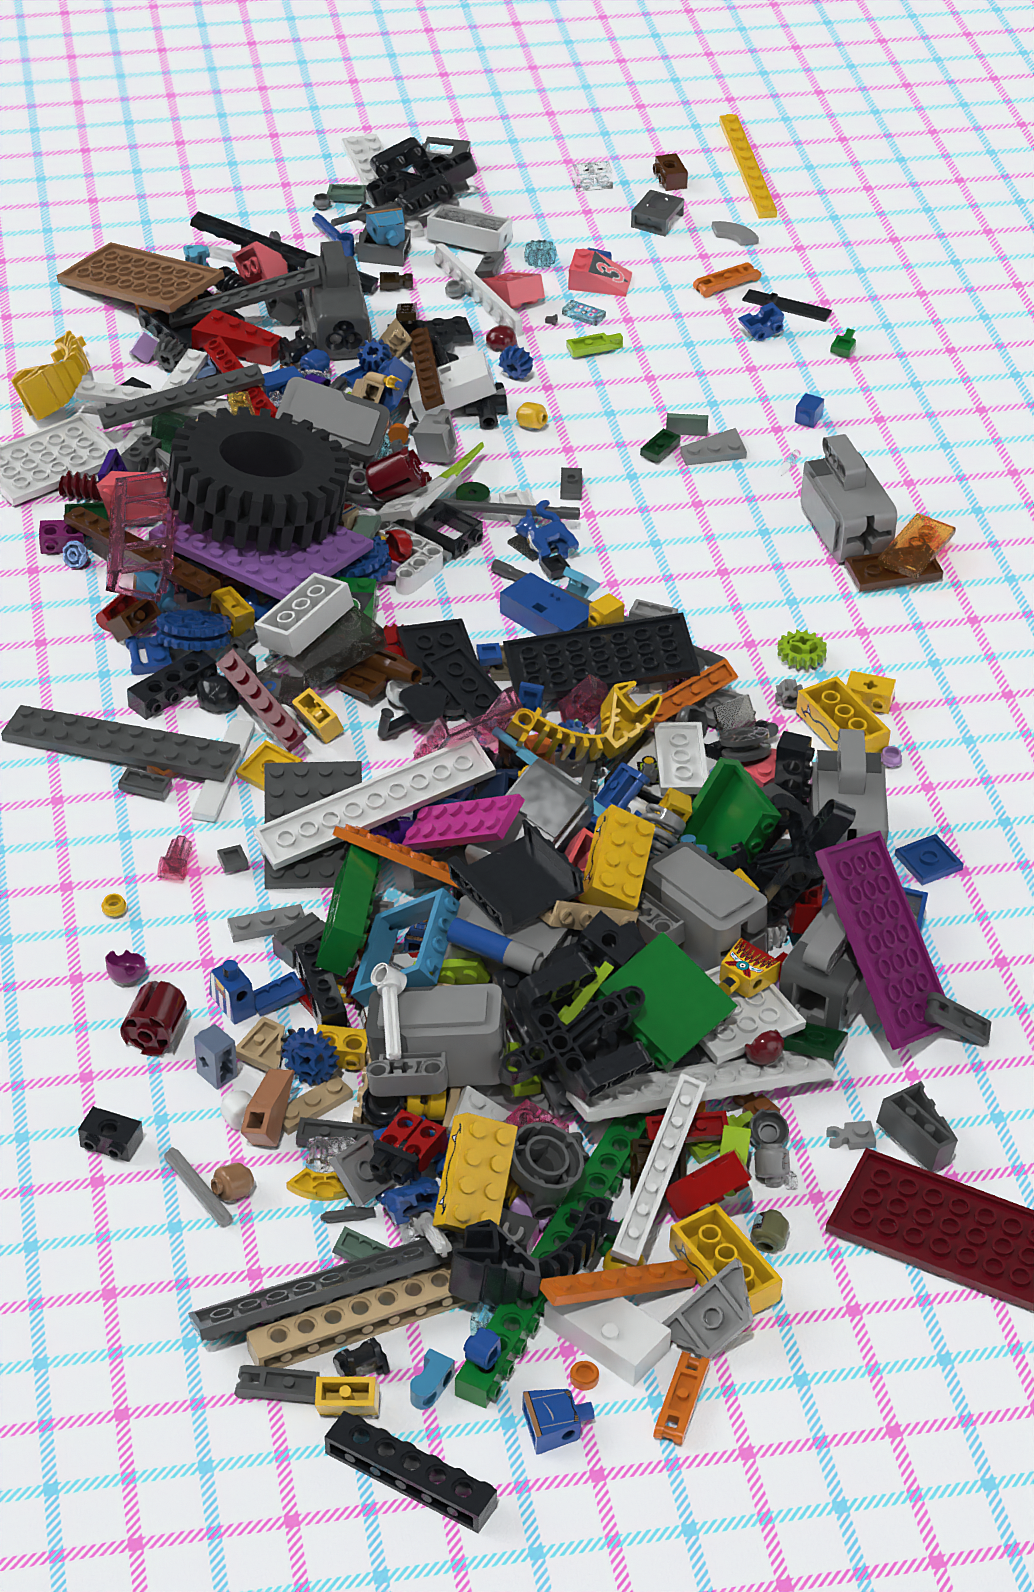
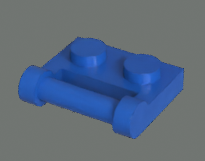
M156 635L144 638L136 636L126 638L125 643L130 652L132 662L130 664L132 674H152L172 663L169 647L158 643ZM140 649H145L147 663H143L140 660Z
M622 762L594 800L606 809L613 804L625 810L644 785L647 786L651 780L640 771Z

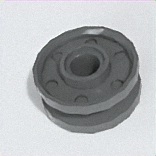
M744 727L721 734L719 737L720 744L727 747L721 751L722 758L746 762L770 755L772 752L771 745L764 742L770 737L769 730L763 727Z

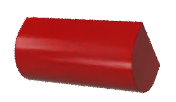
M128 587L122 590L96 614V622L103 630L111 632L106 622L138 601Z

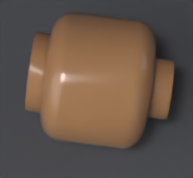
M239 1162L218 1167L211 1180L213 1193L226 1202L246 1197L254 1185V1177L251 1170Z

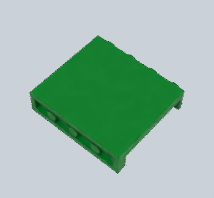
M719 758L693 801L692 814L686 821V828L679 835L678 840L681 841V837L684 835H694L696 837V845L708 846L709 853L715 851L718 853L717 860L736 853V851H732L731 845L743 842L749 860H747L749 865L763 848L782 815L739 760Z
M664 932L660 933L600 985L593 996L596 1002L610 995L613 991H619L628 986H637L644 991L645 1002L639 1016L623 1030L633 1038L634 1042L641 1041L655 1065L663 1068L667 1073L722 1021L725 1022L730 1018L738 1006ZM626 1000L629 1004L636 1005L635 1002ZM604 1011V1012H607L610 1016L613 1015V1014H612L611 1012H609V1011Z

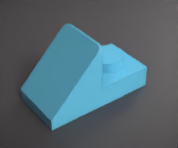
M567 566L562 574L569 578L566 590L586 599L601 584Z

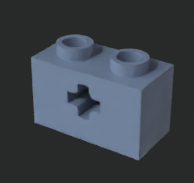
M215 1023L194 1036L197 1073L216 1090L238 1077L236 1045L233 1038Z

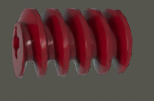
M68 470L66 476H61L59 481L60 496L65 497L67 495L69 498L76 497V499L84 498L87 501L92 499L94 502L99 500L103 502L96 485L99 482L97 481L96 474L92 475L91 480H89L88 473H84L83 478H81V474L78 471L73 477L71 470Z

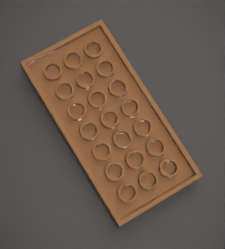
M113 242L106 244L56 275L58 283L106 295L111 298L129 301L137 305H144L152 309H159L167 313L175 312L177 308L189 303L192 298L204 293L206 289L216 285L217 282L225 278L223 270Z

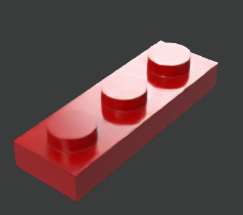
M726 1110L695 1113L684 1143L722 1140L724 1125L729 1126ZM664 1115L645 1117L648 1140H655Z

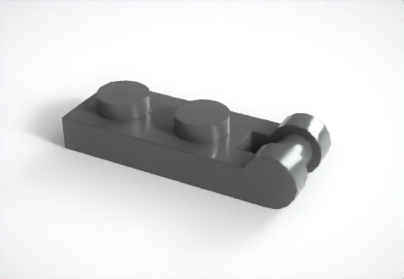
M931 992L927 995L926 1003L929 1006L925 1010L924 1018L926 1021L937 1022L982 1047L989 1043L992 1021L940 993Z
M242 1365L238 1372L240 1382L236 1384L234 1394L240 1399L260 1397L315 1403L316 1377H320V1372ZM259 1380V1383H253V1381Z

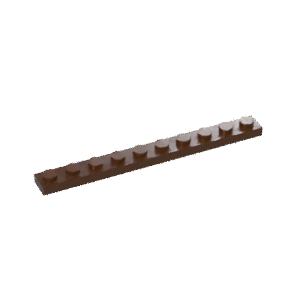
M83 507L74 508L71 512L63 515L64 522L69 526L202 597L221 588L219 579Z

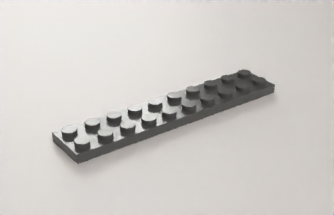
M25 705L18 707L1 732L3 741L144 767L149 765L161 770L169 769L176 773L219 781L225 780L241 752L240 744Z
M450 1230L443 1232L452 1246V1251L447 1252V1257H441L439 1253L436 1254L425 1237L189 1312L190 1323L202 1341H214L220 1339L225 1333L231 1331L242 1332L259 1322L270 1323L277 1320L278 1316L287 1313L298 1314L305 1311L306 1307L315 1304L319 1306L331 1303L334 1298L354 1296L359 1294L360 1290L368 1287L379 1288L386 1285L387 1281L396 1278L407 1279L412 1277L415 1272L421 1270H435L443 1263L452 1262L453 1250L463 1248L464 1234Z

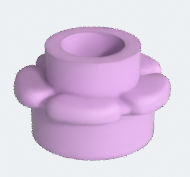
M895 746L885 747L881 753V762L890 768L900 765L902 763L901 750Z

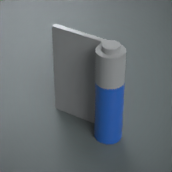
M476 905L465 920L457 917L452 921L446 938L449 943L531 975L544 969L546 960L567 933V928L550 926L537 917L517 929L504 934Z

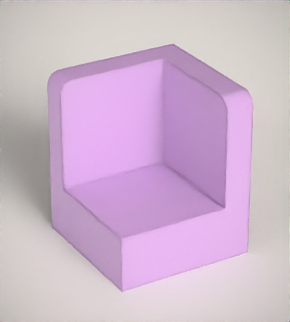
M141 332L130 348L129 353L148 363L154 354L153 351L158 341L147 333Z

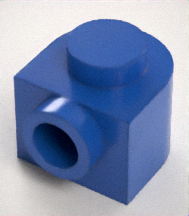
M480 1327L474 1336L468 1337L464 1344L465 1358L486 1370L490 1369L501 1355L500 1337L494 1331Z

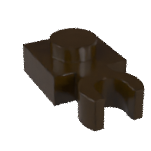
M379 272L380 290L391 291L400 289L399 286L405 288L413 287L412 273L399 275V272Z

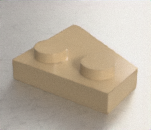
M263 1016L237 1044L236 1058L266 1072L269 1069H279L284 1044L281 1038H285V1026Z

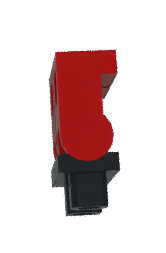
M401 1109L379 1140L377 1139L373 1144L374 1155L369 1161L371 1172L381 1175L386 1169L392 1170V1179L401 1185H404L410 1178L418 1181L422 1176L421 1172L427 1169L434 1156L438 1152L443 1153L448 1147L446 1127L427 1119L423 1121L422 1117ZM407 1120L413 1123L412 1126H407ZM430 1130L436 1132L435 1136L430 1135Z

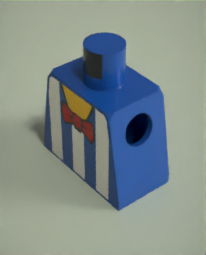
M226 960L221 966L212 969L210 972L209 995L230 1021L235 1025L257 1015L252 983L239 968L238 963L235 960Z

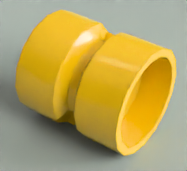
M446 1089L439 1094L405 1096L407 1101L406 1111L417 1116L424 1115L428 1120H444ZM425 1099V1105L420 1104V1100Z

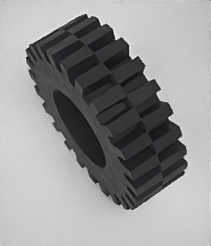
M238 407L237 415H233L227 408H218L216 417L205 411L198 415V421L189 418L184 422V428L178 427L175 432L170 453L166 498H170L169 506L172 511L179 510L178 518L183 523L193 521L192 529L201 534L212 529V540L222 542L227 536L234 537L233 546L238 548H244L247 540L255 541L258 551H268L269 542H275L280 551H288L291 548L292 540L299 547L305 548L310 546L312 538L318 542L325 540L327 532L333 534L337 529L338 522L341 523L351 470V464H348L349 455L347 452H341L342 444L338 440L329 441L330 433L328 431L320 429L312 432L313 423L306 419L297 425L293 424V415L283 412L280 418L277 419L270 417L271 409L266 408L260 409L259 416L251 415L249 407Z

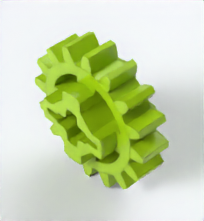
M796 629L795 633L788 631L787 636L781 635V640H778L777 655L781 656L782 662L788 661L787 666L796 665V669H799L800 666L808 669L809 665L817 667V662L822 664L823 659L826 658L827 643L823 642L822 636L816 637V632L808 634L806 629L804 632Z

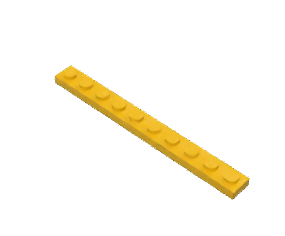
M726 114L719 116L720 126L758 219L776 218L777 208L738 115Z

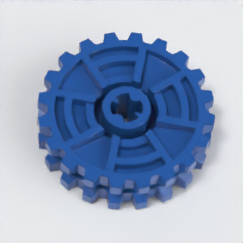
M380 536L374 537L372 539L374 540L373 549L330 576V578L376 579L379 582L382 580V576H387L388 570L392 568L388 544L385 540H381Z
M180 609L175 612L167 611V613L157 616L156 625L159 627V630L156 633V640L166 647L172 646L174 649L181 648L187 651H208L213 648L220 649L221 646L226 647L231 642V634L228 632L231 629V619L228 616H223L221 613Z

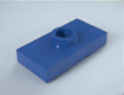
M521 682L517 711L526 708L536 712L538 707L542 710L544 686Z
M295 971L253 991L256 1011L259 1016H262L306 994V990Z

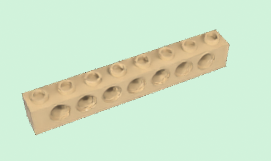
M447 1262L438 1269L420 1271L410 1278L394 1280L382 1287L367 1289L360 1294L345 1299H338L333 1303L319 1308H312L307 1312L292 1317H285L278 1322L266 1326L256 1327L246 1332L247 1350L255 1366L284 1368L472 1302L449 1293L448 1286L452 1262Z

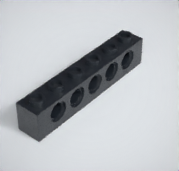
M343 1411L324 1436L325 1454L479 1534L497 1508V1489L490 1483L475 1479L463 1469L454 1468L444 1463L438 1456L427 1454L417 1449L411 1442L402 1441L392 1436L387 1430L367 1423L358 1415H352Z

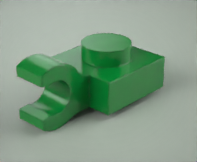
M847 328L844 336L837 335L831 344L830 352L850 357L856 347V339L853 338L856 330Z

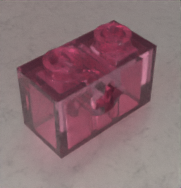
M589 674L558 702L562 722L566 723V720H575L577 718L586 726L600 713L601 705L609 694L607 684Z

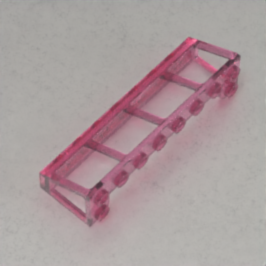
M169 470L115 479L111 495L105 591L160 602L162 593H167L169 581L166 580L167 574H172L174 565L172 560L174 555L173 534L175 526H173L175 519L174 510L172 511L169 505L170 498H166ZM161 477L166 478L163 492L138 496L127 495V483ZM137 503L159 508V514L162 515L126 520V504ZM162 521V538L124 543L125 527ZM162 545L161 561L123 566L124 551ZM161 568L156 593L119 586L122 574Z

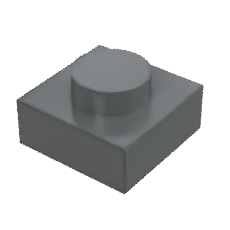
M241 844L217 850V858L224 873L248 868V859Z

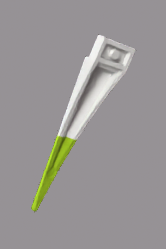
M483 441L449 469L429 481L426 486L386 503L375 515H380L381 521L394 522L398 519H406L413 522L485 447Z

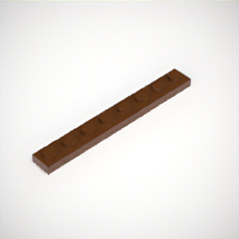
M428 327L415 329L409 336L412 338L410 344L422 404L425 411L445 404L431 335Z

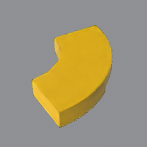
M306 1167L286 1182V1189L310 1200L333 1201L349 1197L336 1172L320 1173Z

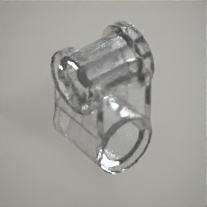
M346 1136L313 1137L307 1142L309 1157L306 1159L305 1166L314 1172H335L328 1160L356 1141Z

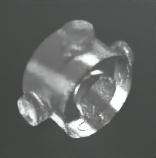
M790 1170L788 1175L783 1177L785 1189L792 1191L798 1189V1178L796 1173Z

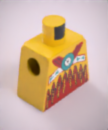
M740 938L721 963L720 983L718 986L728 996L736 991L745 998H750L778 980L781 962Z

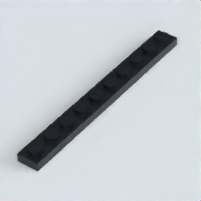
M200 211L193 216L190 222L191 227L213 234L217 238L229 240L236 245L246 247L257 241L280 253L289 265L305 268L307 259L318 256ZM358 271L363 292L372 293L378 284L379 278Z

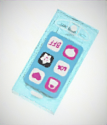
M571 299L562 308V315L597 326L606 317V311Z

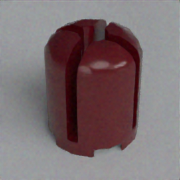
M409 446L369 463L365 471L366 484L375 499L382 503H388L427 485V477L422 478L419 465L422 463L414 449L408 450Z
M151 981L143 985L120 1027V1034L125 1044L127 1045L130 1042L133 1046L141 1049L140 1054L162 1055L163 1051L169 1048L187 1011V1001L182 991L166 981H160L159 983Z

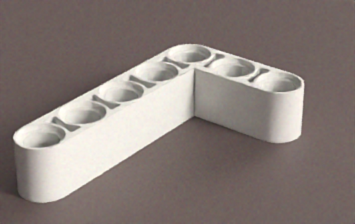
M367 510L359 511L358 517L373 516L375 514ZM382 521L374 537L385 536L387 538L388 535L385 534V531L393 529L404 530L411 536L413 542L412 554L405 563L396 569L397 593L411 595L443 569V548L393 522Z

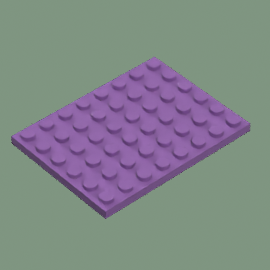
M178 514L149 531V540L280 600H283L313 573L327 577L334 575L373 549L374 541L364 537L362 534L355 533L344 526L338 525L333 534L327 532L325 540L318 542L312 538L309 547L301 548L292 540L291 548L288 551H280L275 542H269L268 551H258L255 541L247 540L244 548H238L233 546L234 537L227 536L222 542L212 540V529L200 534L192 529L193 521L183 523L178 518Z

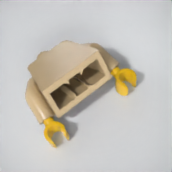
M368 372L363 379H356L351 395L378 403L384 385L398 391L399 388L395 387L396 381L402 382V380L393 375L387 377V375L376 372Z

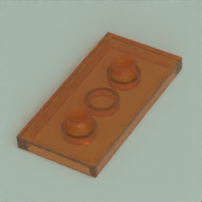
M916 513L878 557L877 565L918 579L955 535L956 527Z

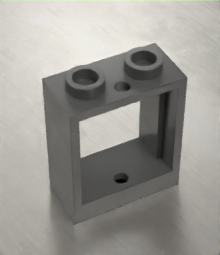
M365 225L363 232L359 233V242L355 243L354 251L358 256V262L403 267L411 248V230L405 229V240L399 242L396 245L397 247H393L390 244L375 245L377 243L367 232Z

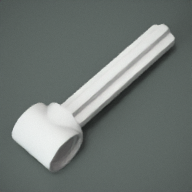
M380 963L371 973V983L377 986L378 994L383 997L386 1057L389 1060H398L401 1058V1041L397 995L404 990L407 977L404 973L386 963Z
M424 1210L410 1215L413 1235L426 1237L436 1254L439 1253L441 1257H447V1252L452 1251V1246L444 1235L442 1228L432 1226L435 1213L431 1210Z

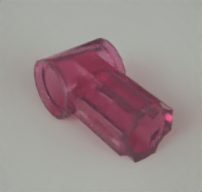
M177 835L176 838L171 840L166 855L161 856L159 859L158 878L184 881L187 873V861L193 848L192 841L188 840L186 836Z

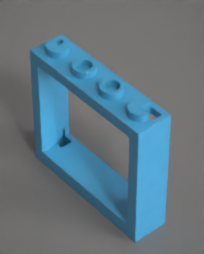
M441 888L376 914L350 995L364 1007H368L370 995L377 990V986L371 983V973L378 964H389L399 930L427 919L429 920L415 965L399 971L407 977L405 987H428L437 984L449 943L446 938L452 921L457 916L460 902L447 890Z

